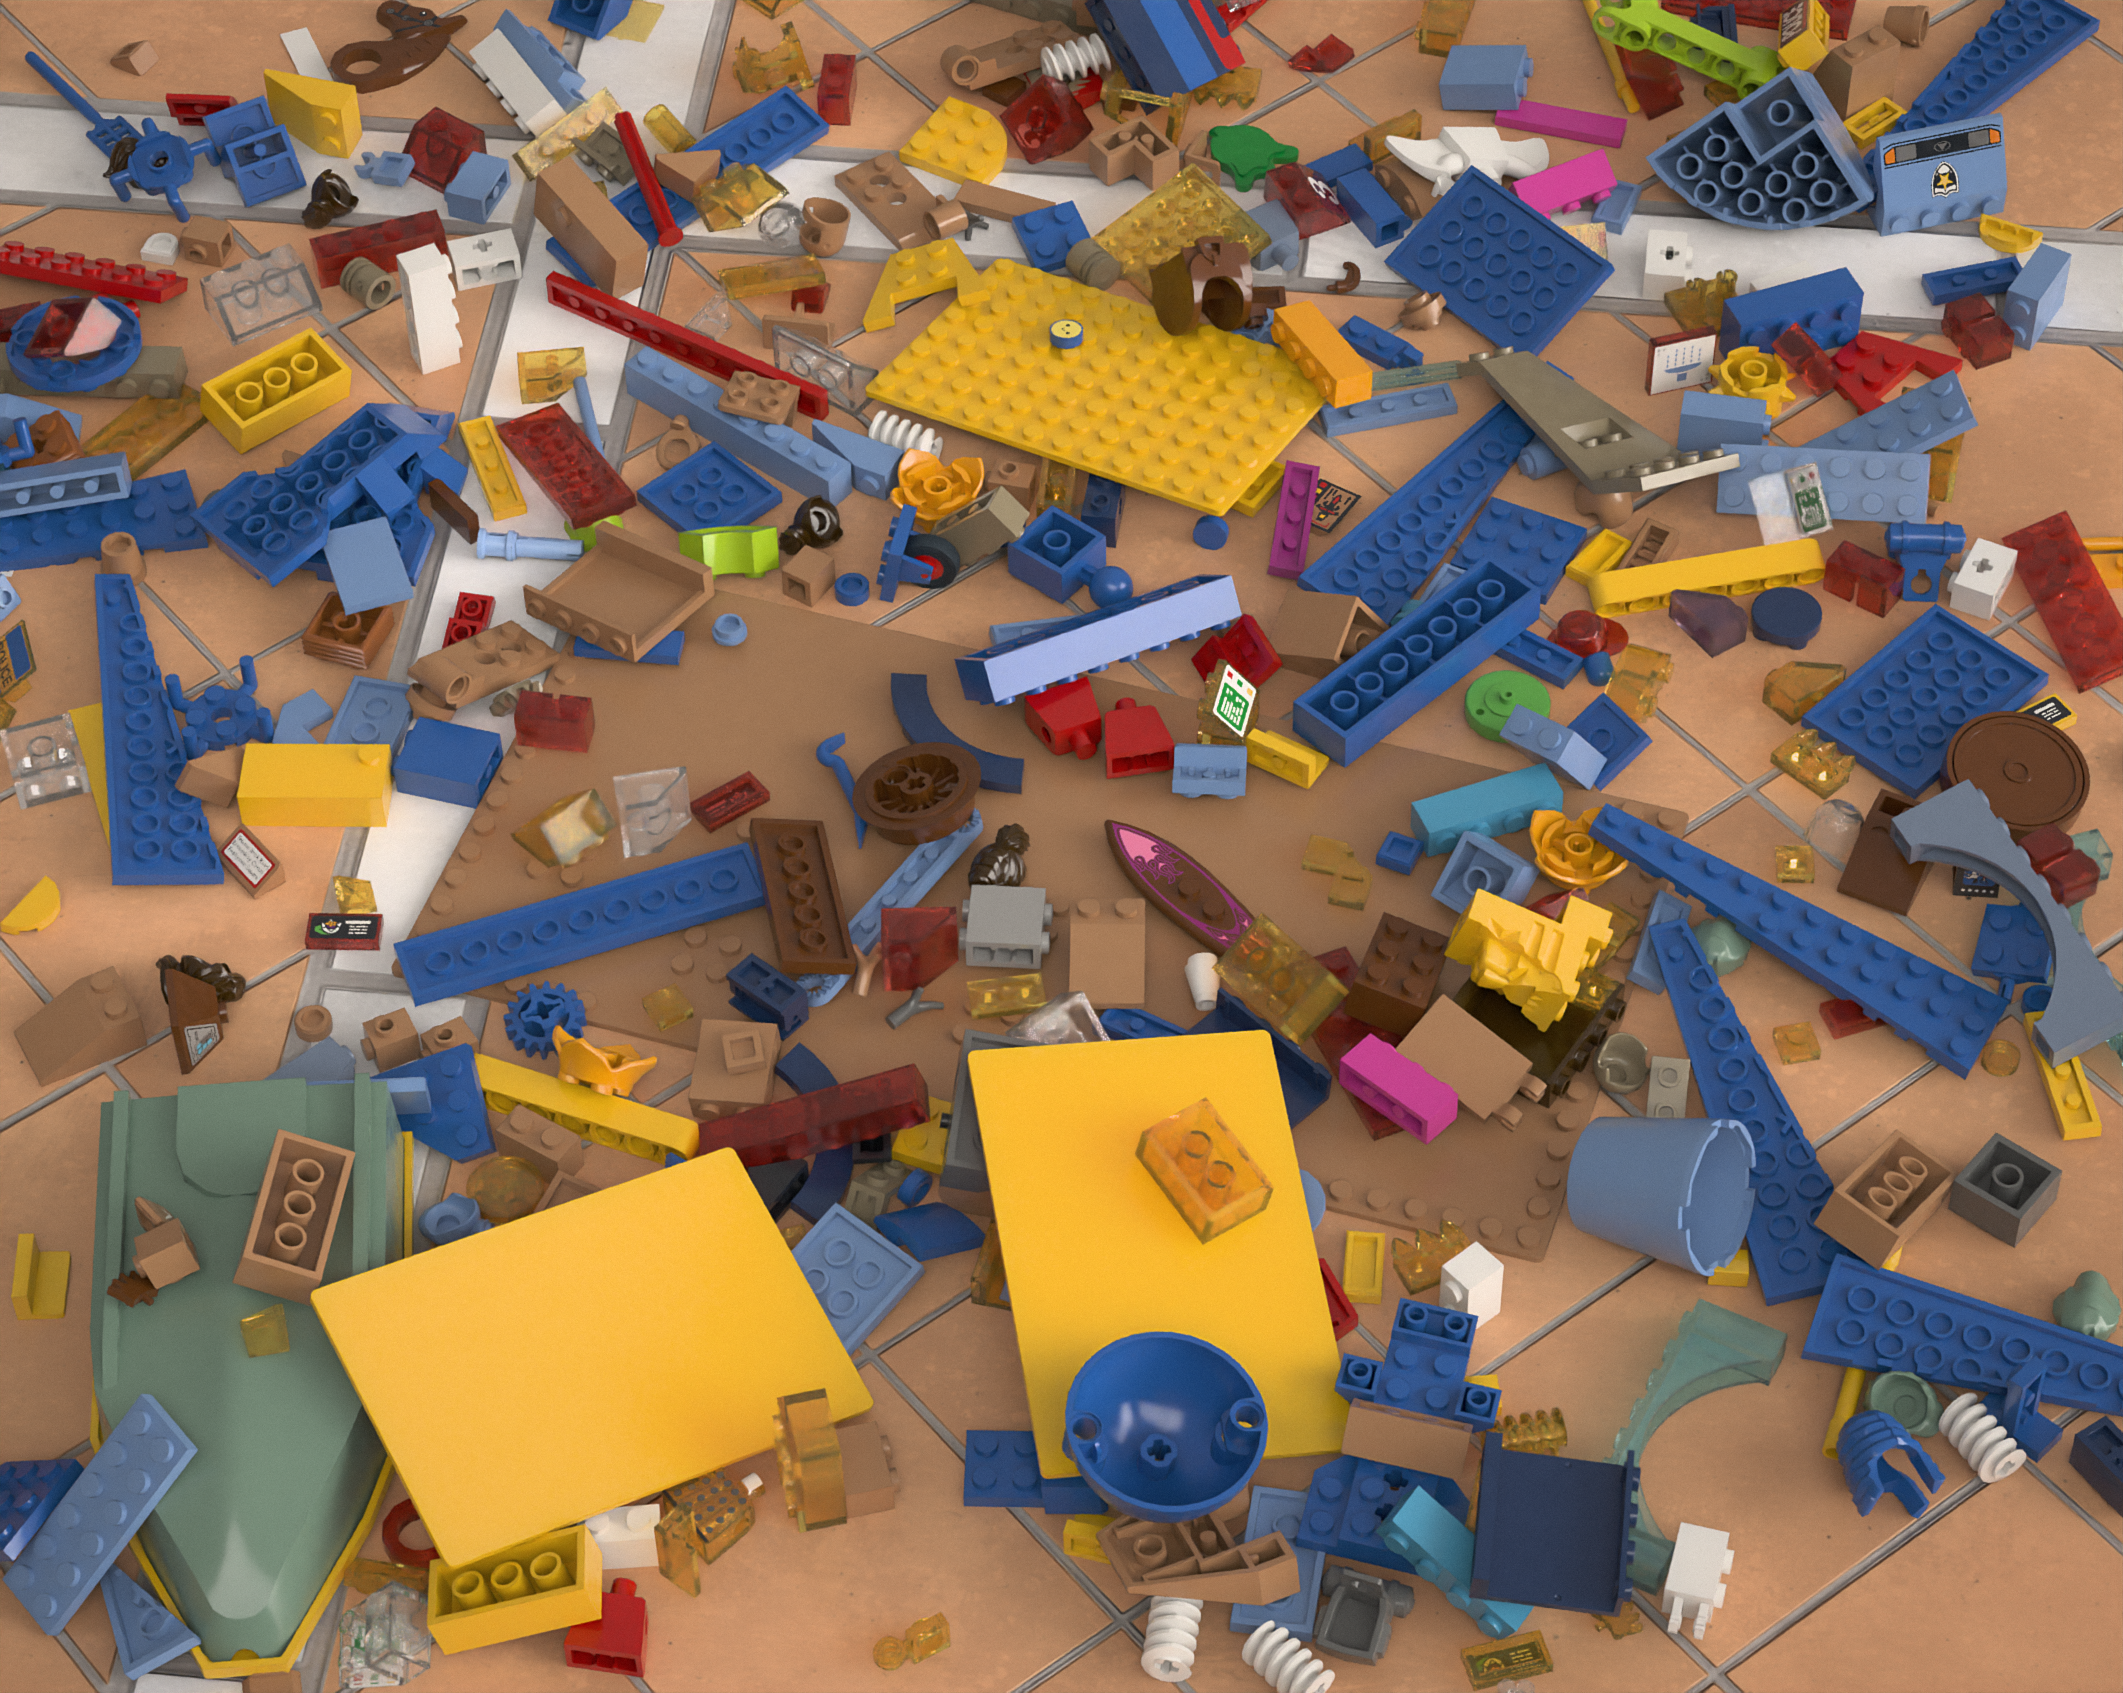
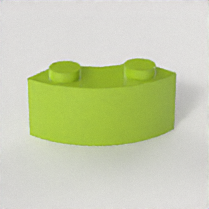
M758 525L721 526L678 533L680 554L712 567L713 580L717 579V575L745 573L746 578H761L766 576V571L779 568L777 527Z

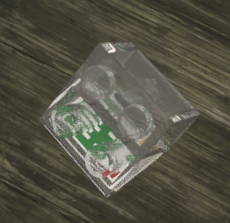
M1817 462L1748 480L1764 545L1807 539L1834 530Z
M392 1580L341 1615L339 1623L340 1655L338 1658L339 1687L356 1689L401 1686L430 1668L431 1632L427 1627L428 1595Z

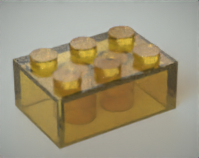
M1262 912L1212 967L1218 975L1299 1047L1350 992L1331 972Z
M1207 1097L1142 1131L1135 1152L1136 1157L1202 1245L1266 1210L1275 1187Z
M825 1388L777 1397L778 1414L771 1415L775 1434L774 1446L778 1460L776 1462L780 1485H784V1501L788 1519L796 1517L799 1533L846 1524L842 1456Z

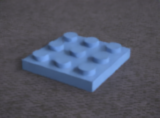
M835 1203L791 1251L849 1357L925 1273L922 1264L838 1203Z

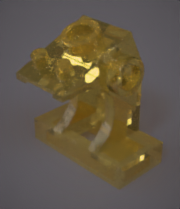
M792 21L780 25L784 37L776 48L767 52L760 53L755 48H749L745 37H741L740 47H735V55H738L737 61L733 62L732 69L734 79L739 80L743 93L761 94L799 80L803 91L815 87Z

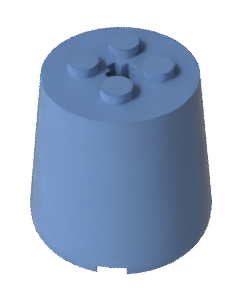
M1598 1117L1591 1121L1582 1132L1571 1158L1567 1180V1204L1571 1220L1578 1230L1699 1275L1714 1276V1269L1717 1266L1726 1268L1735 1257L1745 1237L1751 1218L1755 1189L1748 1188L1749 1168L1756 1166L1755 1150L1751 1136L1741 1122L1725 1118Z

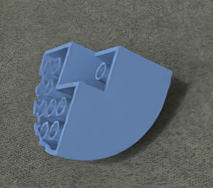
M1793 67L1787 68L1737 104L1723 103L1645 157L1657 175L1671 189H1674L1684 197L1689 204L1722 221L1756 229L1790 230L1816 226L1848 215L1868 204L1874 198L1872 182L1865 164L1836 110L1814 75Z

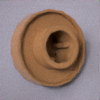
M1424 290L1404 302L1406 308L1399 313L1398 317L1404 327L1413 326L1414 329L1421 327L1423 331H1426L1440 322L1438 317L1443 313L1442 308L1447 302L1440 291L1429 294L1427 290Z
M413 682L405 694L407 701L410 703V708L414 711L412 715L417 720L419 717L438 721H450L457 709L419 683Z

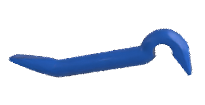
M843 732L820 743L816 749V757L822 765L833 769L854 812L858 847L861 849L868 823L857 814L853 806L852 794L855 782L845 761L838 755L830 754L845 744V733Z

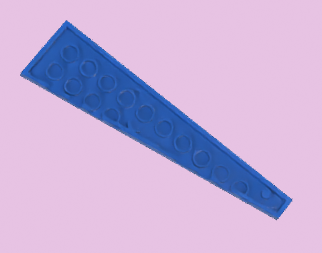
M2005 0V5L1991 15L1988 24L1978 29L1975 33V38L1961 48L1958 55L1951 59L1916 98L1906 115L1902 114L1891 132L1887 131L1883 136L1989 115L2097 32L2100 20L2064 0ZM1871 149L1863 157V162L1872 182L1874 198L1868 204L1857 209L1856 212L1858 213L1864 211L1877 200L1878 186L1873 170L1875 149Z
M1546 361L1547 364H1549L1550 366H1552L1553 368H1555L1556 370H1558L1559 372H1561L1562 374H1564L1565 376L1569 377L1574 381V378L1572 376H1570L1557 366L1553 365L1549 361ZM1504 399L1501 400L1298 577L1297 586L1304 591L1357 596L1391 627L1393 618L1398 613H1401V608L1406 601L1414 597L1517 461L1521 449L1529 445L1536 433Z
M186 470L133 481L128 498L0 518V572L42 568L50 565L74 564L79 558L93 557L96 558V561H101V542L106 536L114 532H125L132 535L141 555H144V550L164 548L165 553L209 548L205 532L194 524L190 516L197 509V505Z
M95 574L94 589L112 885L224 884V871L215 843L212 842L209 833V823L207 817H204L201 799L178 791L174 786L188 762L187 753L167 690L163 687L162 674L154 658L152 642L149 641L147 636L146 623L143 615L140 613V604L130 574Z
M1608 803L1604 805L1591 824L1588 835L1629 862L1635 863L1640 869L1654 878L1664 877L1674 884V891L1687 898L1691 895L1706 905V912L1716 918L1721 914L1737 925L1735 931L1815 983L1824 986L1841 1000H1853L1864 1009L1863 1014L1870 1019L1876 1021L1880 1018L1896 1028L1895 1035L1904 1041H1907L1909 1038L1913 1039L1927 1049L1925 1053L1927 1056L1964 1080L1969 1075L2007 1008L2008 1000Z
M1682 918L1648 926L1649 937L1687 1057L1690 1059V1066L1706 1117L1725 1118L1741 1122L1748 1130L1753 1142L1756 1166L1749 1168L1748 1188L1755 1189V1198L1745 1240L1766 1306L1822 1294L1836 1253L1866 1262L1814 1225V1222L1832 1195L1834 1185L1828 1174H1825L1820 1166L1809 1140L1804 1137L1802 1127L1764 1059L1756 1051L1745 1025L1742 1026L1735 1013L1734 1005L1722 990L1712 966L1707 963L1706 955L1686 919Z
M1839 1253L1835 1254L1801 1359L1878 1373L1899 1370L1909 1371L1928 1382L2006 1396L2008 1391L2006 1380L2011 1371L2017 1365L2024 1366L2035 1355L2048 1364L2039 1402L2123 1417V1347L1884 1268L1877 1270L1869 1263Z

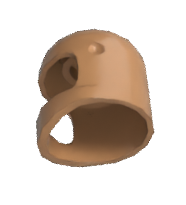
M820 197L806 199L803 204L802 216L807 223L800 227V243L805 250L816 256L826 257L838 253L846 240L851 219L850 211L842 203L832 199ZM809 207H813V213L810 211Z

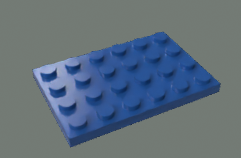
M1473 165L1465 171L1384 260L1390 270L1419 291L1427 290L1429 294L1440 291L1447 302L1443 308L1497 348L1513 346L1514 352L1529 351L1536 357L1615 271L1613 265Z
M1935 604L1802 716L1801 726L1915 800L1940 778L1941 764L1949 744L1956 732L1965 723L1986 713L1999 711L2016 712L2047 685L2049 674Z

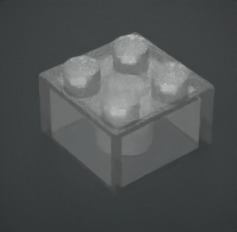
M70 712L0 730L6 761L21 810L91 792L85 761Z

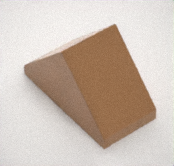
M720 150L656 154L654 172L660 184L692 203L718 176L721 153Z
M239 746L189 760L174 786L178 791L227 808L239 787L245 750Z

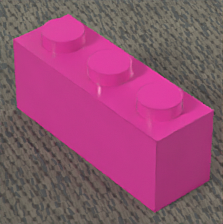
M1600 149L1517 180L1511 184L1508 191L1551 220L1550 215L1562 211L1563 215L1573 213L1581 209L1580 204L1592 200L1593 204L1609 199L1611 192H1613L1618 184L1604 149Z
M1371 1033L1340 1059L1339 1084L1427 1145L1457 1118L1458 1094L1450 1085L1438 1081L1428 1074L1420 1064L1411 1062L1398 1053L1391 1044L1382 1042Z

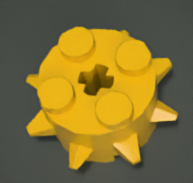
M1756 346L1740 347L1730 351L1727 354V359L1721 365H1710L1708 371L1718 380V385L1708 390V393L1767 400L1765 414L1772 415V419L1778 418L1784 402H1794L1796 399V395L1786 387L1787 381L1796 377V373H1788L1786 362L1775 352L1773 357L1772 354L1759 352V347Z

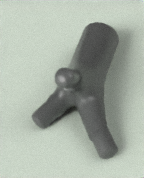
M964 208L968 218L965 240L970 241L973 227L977 226L987 230L989 224L983 222V215H973Z
M917 987L916 990L912 991L910 998L888 1015L885 1020L892 1029H896L915 1014L931 1009L943 1010L944 1003L919 1001L924 989Z

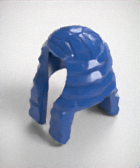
M1868 1410L1855 1414L1844 1423L1839 1432L1836 1452L1839 1454V1463L1843 1467L1846 1485L1849 1488V1492L1853 1495L1852 1501L1857 1506V1511L1862 1517L1871 1512L1882 1493L1892 1492L1903 1503L1911 1516L1918 1519L1927 1509L1930 1502L1918 1488L1916 1482L1908 1475L1893 1468L1884 1459L1882 1454L1895 1448L1905 1450L1910 1462L1932 1494L1938 1491L1946 1477L1939 1471L1937 1464L1932 1461L1930 1455L1923 1451L1920 1443L1912 1439V1436L1903 1425L1897 1422L1891 1415L1880 1410Z

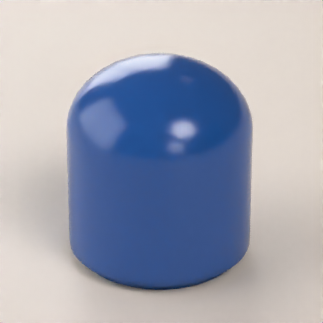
M1598 652L1583 659V667L1588 682L1591 685L1601 687L1612 683L1615 678V670L1609 653Z

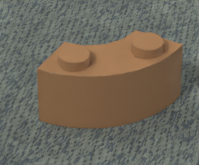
M1396 156L1374 164L1376 181L1389 196L1398 201L1402 211L1412 221L1424 218L1443 197L1440 194L1433 197L1431 192L1435 182L1423 177Z

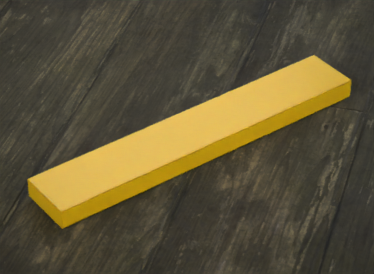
M97 703L68 710V715L110 851L102 705Z

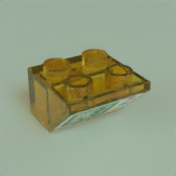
M1218 659L1214 673L1208 672L1205 682L1207 697L1206 699L1200 698L1198 704L1197 719L1202 720V723L1199 724L1197 744L1246 746V737L1253 728H1256L1259 718L1260 690L1226 660Z

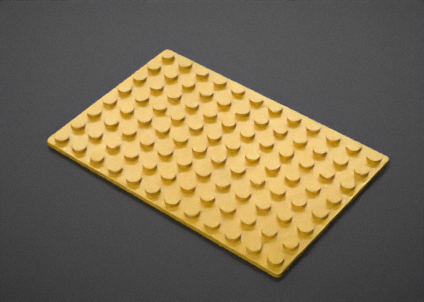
M1003 258L995 260L980 275V278L987 287L990 300L962 307L957 297L865 387V395L875 400L1214 516H1222L1230 509L1328 401L1320 395L1310 379L1305 378L1302 370L1294 361L1289 359L1287 353L1273 345L1264 344L1246 338L1243 335L1222 331L1215 326L1198 322L1196 328L1190 334L1172 336L1161 326L1154 306L1141 304L1126 297L1117 296L1096 287H1088L1071 281L1068 278L1059 277L1038 268H1031ZM1059 320H1074L1083 327V341L1075 348H1058L1050 342V326ZM1137 361L1139 364L1146 365L1147 367L1137 368L1135 367V362Z
M1265 1030L971 1051L967 1057V1065L1039 1469L1042 1477L1055 1479L1082 1476L1075 1463L1064 1454L1062 1441L1066 1428L1065 1410L1068 1393L1075 1376L1085 1362L1100 1349L1116 1340L1133 1334L1151 1331L1175 1332L1207 1341L1225 1351L1245 1369L1258 1388L1267 1413L1268 1434L1266 1448L1261 1460L1342 1453L1341 1448L1350 1406L1349 1402L1335 1391L1341 1364L1270 1034ZM1238 1422L1243 1427H1252L1247 1422Z
M729 1147L313 1290L310 1296V1303L444 1566L451 1570L869 1412L874 1404L864 1382L739 1157Z

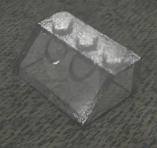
M290 243L200 279L205 309L233 347L323 310L322 303L307 268Z
M775 325L772 328L776 368L827 389L828 404L855 418L875 400L865 395V387L879 374L877 369L799 330Z

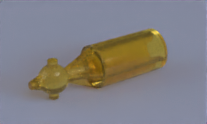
M664 104L654 106L644 116V126L669 153L684 152L697 143L696 139Z

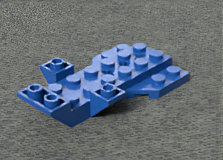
M367 403L290 466L275 468V473L258 475L256 471L242 472L191 513L190 516L195 525L215 540L221 551L257 580L262 578L274 587L327 544L330 522L361 496L365 495L368 503L388 519L415 498L413 492L394 470L412 455L423 460L445 442L447 438L442 432L406 405Z
M406 405L442 432L446 438L448 437L455 419L454 412ZM439 447L423 460L412 455L394 470L415 496L413 500L391 518H387L410 584L416 587L435 536L433 523L428 516H424L417 504L422 489L425 486L426 494H429L428 483L438 478L460 497L468 475V468ZM363 495L330 522L329 530L384 517L385 515L370 505L365 495ZM322 548L298 567V569L316 571L318 580L334 582Z
M1400 1298L1384 1366L1383 1362L1344 1353L1335 1385V1391L1350 1404L1356 1398L1473 1425L1471 1434L1493 1428L1502 1390L1464 1381L1479 1316L1405 1298ZM1344 1455L1314 1471L1297 1535L1296 1546L1419 1576L1415 1566L1402 1555L1391 1551L1386 1546L1384 1539L1375 1532L1381 1525V1521H1384L1403 1495L1418 1485L1467 1529L1473 1506L1452 1478ZM1390 1487L1399 1488V1491L1391 1490Z

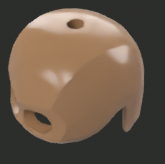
M1581 481L1578 482L1575 488L1576 510L1582 515L1589 513L1597 514L1600 525L1603 528L1613 529L1620 527L1631 517L1633 512L1631 492L1593 494Z

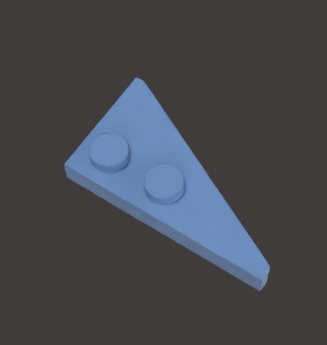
M112 1563L100 1579V1584L126 1676L131 1680H135L201 1644V1639Z

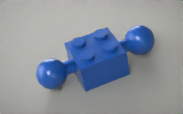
M1053 505L1027 527L1025 522L1023 525L1025 531L1014 543L1006 542L1000 546V548H1008V572L1061 604L1084 584L1089 587L1091 599L1100 608L1129 599L1133 595L1134 587L1130 575L1120 567L1106 566V536Z

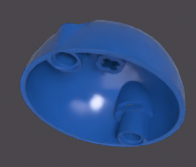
M1151 1331L1133 1334L1116 1340L1100 1349L1085 1362L1075 1376L1067 1398L1065 1410L1066 1428L1062 1441V1450L1066 1457L1075 1463L1078 1471L1094 1493L1119 1512L1153 1523L1191 1521L1227 1504L1244 1489L1259 1466L1266 1448L1268 1434L1267 1413L1262 1396L1253 1379L1235 1359L1220 1348L1191 1335L1175 1332ZM1238 1422H1247L1252 1427H1243Z

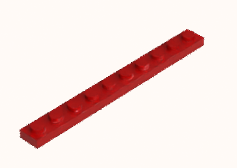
M552 271L546 277L548 302L728 382L736 370L752 372L760 377L784 380L789 384L800 386L797 412L823 421L829 415L828 391L817 384L810 383L789 372L771 366L762 360L748 356L707 336L686 329L679 324L663 319L652 312H647L556 271Z

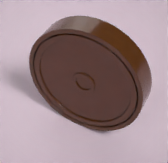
M2014 711L1986 713L1965 723L1953 736L1940 768L1942 792L1969 779L1976 790L1980 788L1985 793L1990 803V810L1995 817H2001L2006 822L2014 844L2022 847H2035L2050 843L2069 831L2075 824L2087 800L2090 789V774L2086 760L2073 740L2048 721L2030 714Z

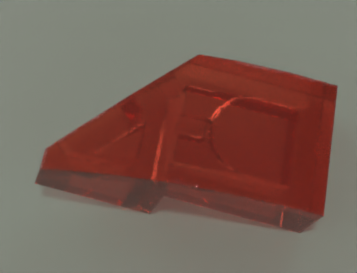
M1330 34L1314 49L1308 45L1303 47L1288 60V65L1291 69L1299 71L1333 73L1352 60L1355 55L1353 48L1333 34Z

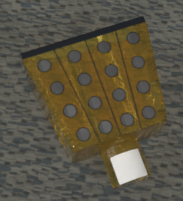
M720 1467L663 1490L664 1512L709 1566L754 1528L756 1520L752 1501L765 1494L766 1490L761 1479L754 1472L736 1482L723 1467Z

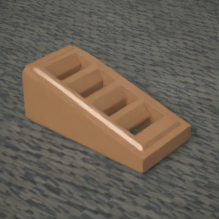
M1647 518L1616 570L1627 569L1630 566H1645L1646 564L1635 560L1637 557L1649 561L1651 564L1666 562L1679 543V531L1651 518ZM1651 539L1653 541H1656L1662 544V546L1659 547L1657 545H1654L1650 543L1649 540ZM1645 548L1657 554L1656 556H1653L1642 550Z

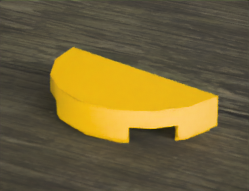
M1981 213L1978 232L1980 238L1993 249L2006 253H2024L2036 248L2042 242L2043 233Z
M45 875L0 922L1 931L12 935H20L19 931H30L37 928V931H41L53 923L61 910L60 893L55 882Z

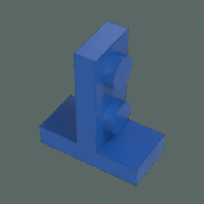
M2034 1355L2024 1366L2017 1365L2011 1371L2006 1380V1385L2008 1386L2006 1396L1989 1393L1980 1403L1987 1407L1985 1416L1993 1415L1997 1419L1994 1428L2003 1426L2007 1431L2004 1440L2013 1438L2017 1442L2016 1449H2023L2026 1456L2037 1463L2061 1440L2063 1429L2037 1411L2048 1364Z

